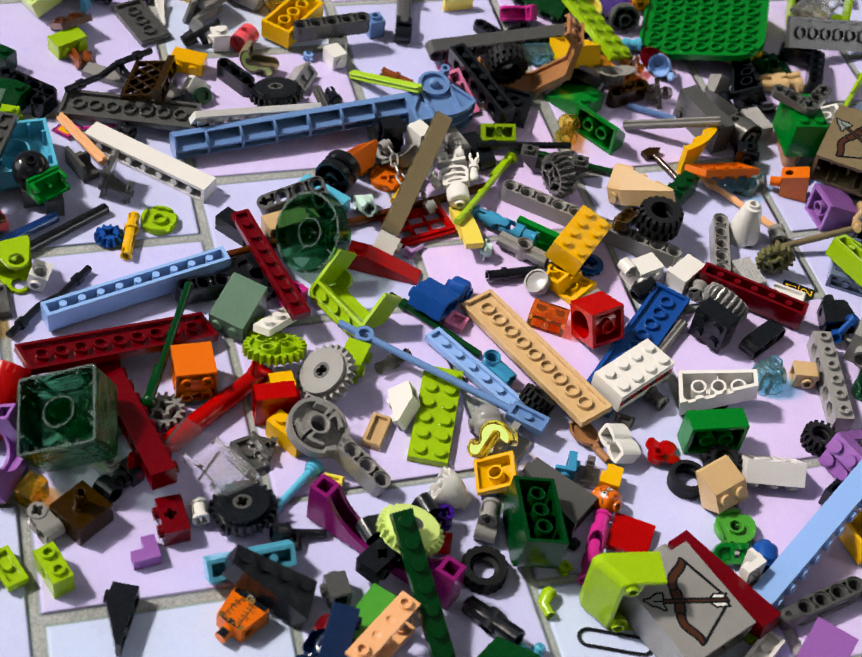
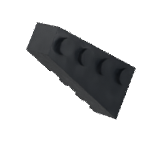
M750 58L742 62L732 61L730 94L736 108L767 102Z
M239 544L227 555L221 573L222 576L244 592H250L254 595L257 602L266 604L274 610L273 614L279 618L283 617L290 622L289 626L297 630L308 620L318 581Z

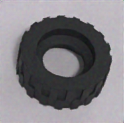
M486 545L474 546L472 549H468L461 560V563L467 566L463 579L464 586L470 589L471 592L478 593L479 595L496 593L505 584L508 574V561H506L504 554L502 555L498 549L496 550L492 546L488 547ZM477 562H486L493 566L494 574L490 578L479 577L474 573L473 566Z

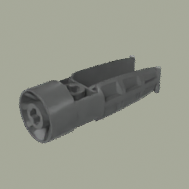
M706 86L704 93L735 124L729 142L735 147L739 140L757 144L762 136V128Z

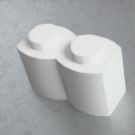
M605 423L599 430L600 441L607 447L608 455L614 463L633 464L640 457V448L632 439L631 432L625 424Z

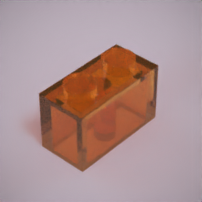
M535 298L528 315L527 324L531 328L562 338L571 310Z

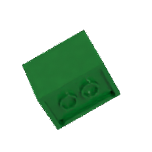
M781 102L772 122L785 157H815L829 128L821 108L814 115L807 116Z

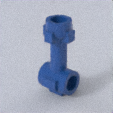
M854 313L845 317L846 322L839 329L836 328L830 331L834 343H841L843 341L842 335L852 326L856 328L859 325L860 319Z

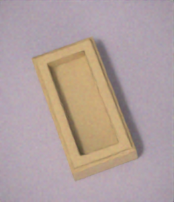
M373 412L361 439L360 446L380 452L392 423L391 417Z

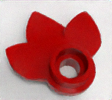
M653 437L648 438L645 446L648 449L647 459L653 465L660 466L664 462L673 465L681 460L675 455L677 447L673 442L668 440L658 442Z

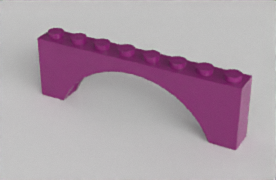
M323 473L309 488L306 517L362 553L370 545L365 543L355 528L356 523L361 518L350 505L341 485ZM450 555L434 559L427 558L441 607L448 610L460 595L467 566ZM404 564L400 567H395L391 574L409 585Z

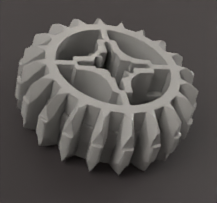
M711 282L702 293L705 301L711 297L740 317L738 324L745 320L749 313L746 303L722 284Z

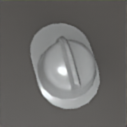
M630 65L599 66L596 68V71L600 74V78L607 83V86H616L622 82L624 76L632 74L635 68Z
M415 143L397 153L399 155L398 168L402 171L408 170L416 154L413 149ZM392 157V163L397 164V159ZM390 158L383 159L379 162V165L390 163Z

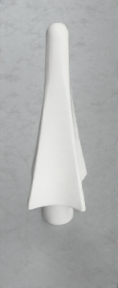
M154 0L153 5L159 14L162 24L166 26L164 0Z

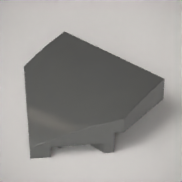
M252 431L251 436L248 435L230 441L229 447L249 475L252 476L269 468L278 438L271 436V439L259 436L256 431Z

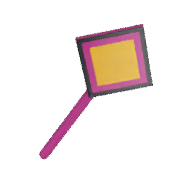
M73 122L80 130H88L91 127L81 126ZM61 124L52 129V132L67 139L73 137ZM104 124L108 127L116 126V124Z

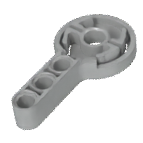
M310 397L300 400L293 406L286 418L285 428L290 442L297 450L310 457L333 458L370 495L377 497L383 494L391 483L390 475L349 436L350 429L348 428L347 420L335 404L322 398ZM312 422L320 423L324 431L314 429Z

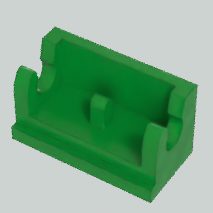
M55 165L41 174L26 179L27 194L40 205L70 190V185L65 181L69 178L60 169L59 165Z

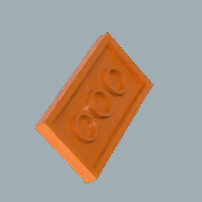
M739 162L685 164V170L696 176H702V179L709 180L712 177L725 179L726 176L729 178H739V176L752 178V175H759L760 168Z

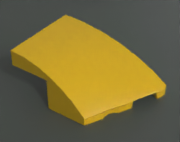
M716 126L703 129L701 136L694 137L692 144L684 146L676 169L678 174L681 175L684 172L685 164L696 163L718 129Z
M551 261L548 264L546 273L551 280L549 287L568 304H570V301L581 298L597 288V282L583 277L582 270L580 269L573 277Z

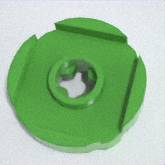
M729 508L720 513L714 521L713 528L721 543L748 542L751 544L756 533V524L751 516L748 514L745 516L740 513L741 510ZM734 525L735 528H739L738 531L733 530L731 526Z

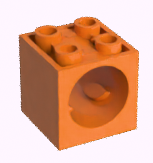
M211 341L170 345V372L176 399L181 398L182 402L203 399L208 400L217 395V367Z

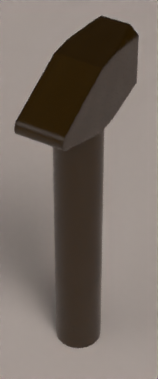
M649 147L641 151V156L645 160L653 159L675 180L678 174L658 155L660 147Z

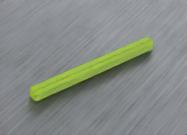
M358 70L349 71V78L416 94L423 92V85Z

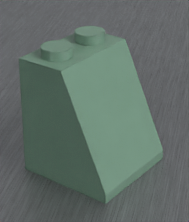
M234 272L209 313L210 324L216 331L242 343L247 337V332L253 330V324L257 322V319L266 315L268 287Z

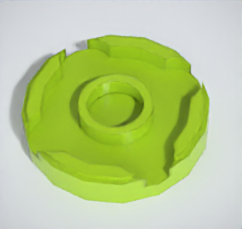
M160 205L153 206L149 210L148 208L145 209L140 218L143 230L149 234L159 236L173 232L178 222L177 214L171 208Z

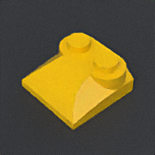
M513 450L473 460L478 496L501 492L506 495L513 476H519Z

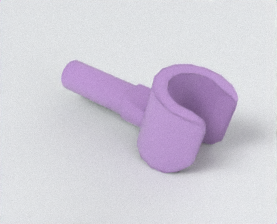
M421 244L414 248L405 246V252L402 256L413 259L415 253L423 249L425 245Z

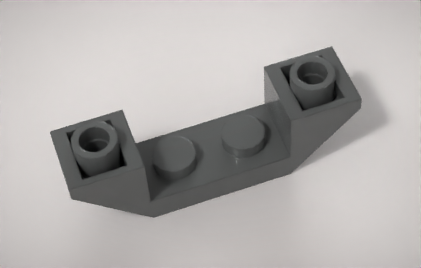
M523 143L520 154L521 159L533 173L542 175L540 171L542 170L541 164L544 158L538 157L539 147ZM577 154L572 155L571 161L576 172L575 176L588 170L590 157Z

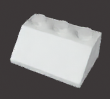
M741 454L743 462L739 471L745 477L747 486L758 487L759 484H764L766 488L771 489L785 486V489L797 491L798 488H805L806 463L795 458Z

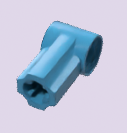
M494 349L486 350L481 363L510 386L516 379L517 374L501 360V354Z

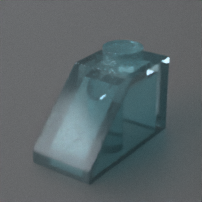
M549 43L519 44L523 49L526 59L529 60L528 64L540 68L553 61L554 53Z

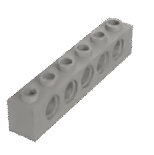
M813 331L806 346L810 362H816L817 370L820 371V379L816 384L826 423H830L831 428L835 427V432L849 431L855 416L832 334L829 331Z

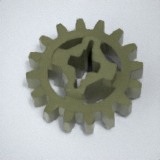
M775 243L774 246L768 244V248L762 247V252H757V257H755L757 268L760 269L761 273L765 272L766 275L770 273L775 275L776 272L782 274V270L788 271V266H793L795 261L793 249L790 248V245L785 246L784 243L781 245Z

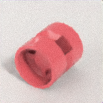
M245 23L230 37V45L236 52L240 53L248 40H254L255 43L259 39V32L252 24Z

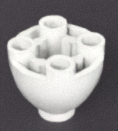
M444 466L438 474V481L436 484L432 483L427 492L438 506L448 504L453 509L459 508L464 510L472 496L467 493V489L460 476L451 468Z

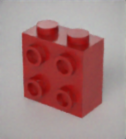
M294 381L253 384L252 414L255 426L266 425V420L279 409L289 414L293 406L300 401L299 388L296 389Z

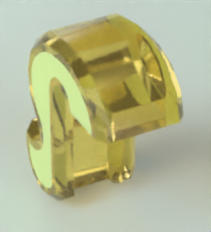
M487 421L479 430V439H470L467 451L473 458L487 457L499 438L507 444L517 447L519 441L518 434L510 424L503 421Z

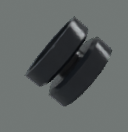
M336 149L331 151L317 166L315 176H320L325 184L345 194L361 176V168L358 161L350 153Z

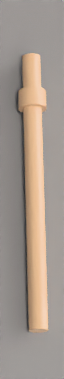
M698 176L700 181L706 184V187L711 191H716L739 208L744 205L743 201L719 186L715 180L702 179V176ZM761 214L762 224L768 228L775 224Z

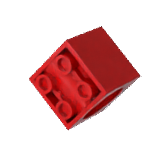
M603 291L570 301L571 335L592 349L624 338V304Z

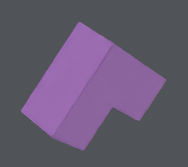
M155 535L142 536V549L130 551L134 570L161 564V553Z

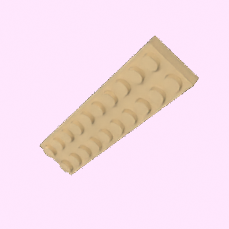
M492 289L461 303V309L540 388L556 401L581 428L612 411L613 405Z

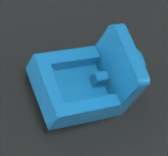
M569 452L566 466L558 464L555 466L557 471L572 481L575 473H578L580 469V461L577 460L578 452Z

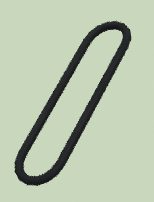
M591 627L581 628L577 634L578 641L587 647L639 656H648L652 653L650 650L646 653L588 644L582 641L580 636L585 630L641 639L637 635L616 633Z

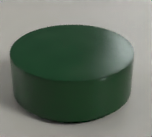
M200 87L194 91L193 97L196 103H202L203 105L210 102L212 95L208 88Z

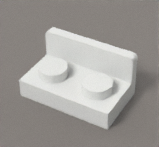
M749 548L739 570V577L753 587L760 579L767 560L755 549Z

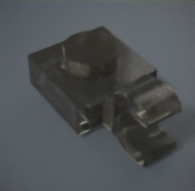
M588 454L585 466L580 465L576 483L583 488L594 490L598 486L600 469L594 468L596 456Z

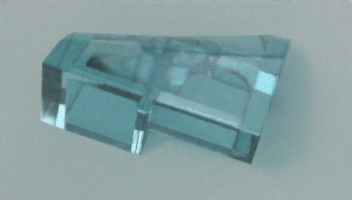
M759 172V175H752V178L739 176V178H734L733 183L723 182L722 187L736 195L753 198L767 186L766 173Z

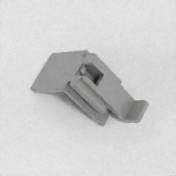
M190 0L182 22L186 23L191 20L189 29L195 32L204 26L203 22L223 11L224 7L221 5L228 0Z

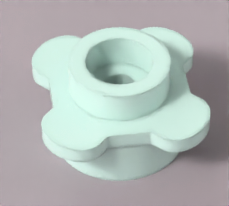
M485 239L483 248H480L479 254L483 255L482 260H485V257H491L492 243H488L487 239Z

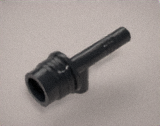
M217 18L195 32L189 29L180 36V39L186 48L195 43L198 44V37L202 44L206 45L208 40L205 33L210 31V27L218 26L221 22Z
M289 522L271 524L269 538L270 541L290 540L293 537L295 551H301V537L326 538L327 529H292Z

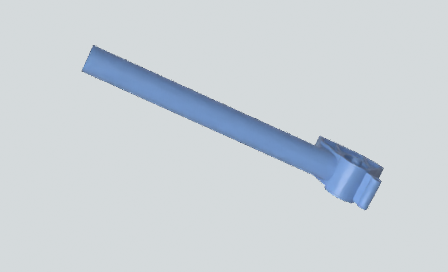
M442 64L439 72L428 71L420 75L418 83L423 85V92H420V94L405 92L169 132V143L173 158L178 160L337 131L341 132L354 128L375 126L379 124L380 117L400 116L406 126L421 119L429 126L437 110L452 118L450 127L456 126L461 132L472 121L476 100L473 96L449 81L450 66Z

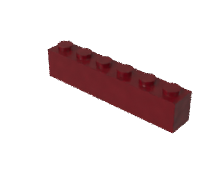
M707 261L699 276V279L705 281L708 285L711 282H716L727 287L746 303L750 311L767 318H772L774 321L798 330L809 306L806 302Z
M685 530L669 541L668 547L671 550L687 541L756 621L749 633L760 640L777 627L781 613L689 531Z

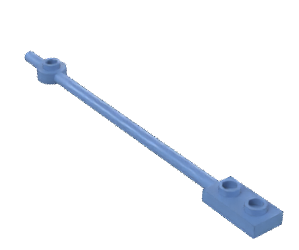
M343 320L338 322L337 326L354 334V339L373 344L507 412L505 419L511 422L517 421L522 424L521 427L539 436L542 435L550 423V417L516 400L510 405L375 337L374 330L369 326L357 328Z

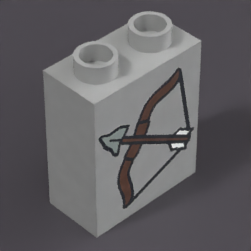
M687 541L672 550L667 544H663L653 551H660L668 582L667 585H645L639 595L635 597L623 596L617 609L622 616L627 618L628 624L655 657H720L741 643L756 623Z

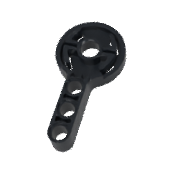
M250 253L237 257L226 272L180 279L176 286L175 300L179 303L186 281H190L193 284L186 304L216 300L234 272L268 287L267 300L276 297L277 294L272 286H270L271 284L253 254Z

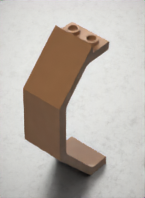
M571 13L564 15L567 20L564 23V28L567 31L564 33V36L570 43L566 55L533 71H525L526 74L514 83L511 82L510 84L503 85L498 83L499 87L502 89V86L534 93L535 96L569 80L584 43V22L579 24L578 19L574 18ZM481 56L478 57V61L486 69L484 60L481 58Z

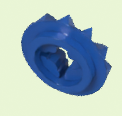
M110 223L109 226L103 224L101 228L97 227L96 232H94L95 242L102 247H116L123 242L124 232L118 225L112 226Z
M591 254L580 270H582L585 276L589 274L593 277L603 271L604 264L598 256Z

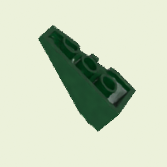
M0 77V108L2 104L20 106L21 113L31 104V86L16 79Z

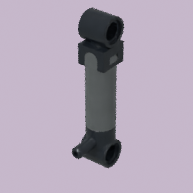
M397 0L394 41L410 43L412 33V0Z

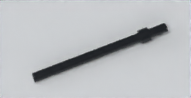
M497 140L476 142V148H489L490 150H497L498 148L522 149L523 143L538 146L539 149H571L570 142H498Z

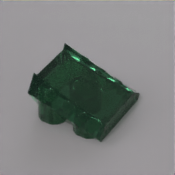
M762 50V56L754 57L752 60L753 67L758 75L792 72L781 56L776 53L768 54Z

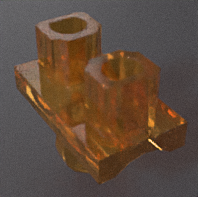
M636 55L633 62L627 59L620 61L619 65H630L635 68L632 74L625 76L624 83L635 79H642L643 75L641 73L645 69V65L639 62V56Z

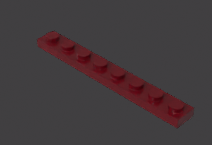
M249 209L231 213V220L292 321L311 316L310 308Z

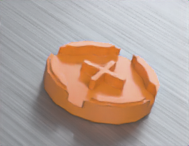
M385 164V166L376 165L372 168L369 178L370 183L376 189L384 192L397 191L401 186L395 178L397 172L390 164ZM401 175V177L399 178V180H400L401 182L403 181L402 175Z

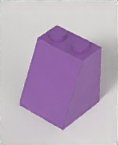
M815 183L805 206V210L820 232L851 226L852 218L859 211L845 191Z
M818 616L796 657H850L859 639Z

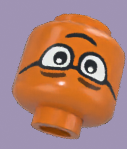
M601 485L600 487L597 486L591 493L598 498L594 509H606L612 514L620 510L622 506L621 494L608 485Z

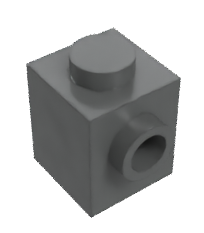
M345 570L331 571L323 575L320 593L322 598H326L329 609H331L333 602L344 605L351 604L352 590Z

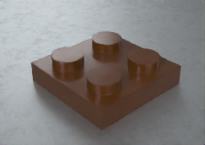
M77 11L69 13L67 17L60 16L54 18V22H50L49 26L52 30H64L93 21L91 14L78 13Z

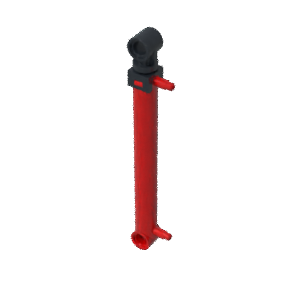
M252 361L245 374L162 435L164 446L169 447L171 454L252 394L253 384L267 382L268 373L274 372L264 364L259 365V361ZM129 452L128 456L118 463V468L113 472V477L103 474L93 484L92 488L111 504L120 498L123 488H128L130 485L134 488L145 480V475L136 460L135 453Z

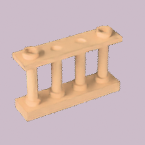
M402 591L346 650L345 655L348 657H392L414 633L415 627L407 622V620L420 607L421 603Z

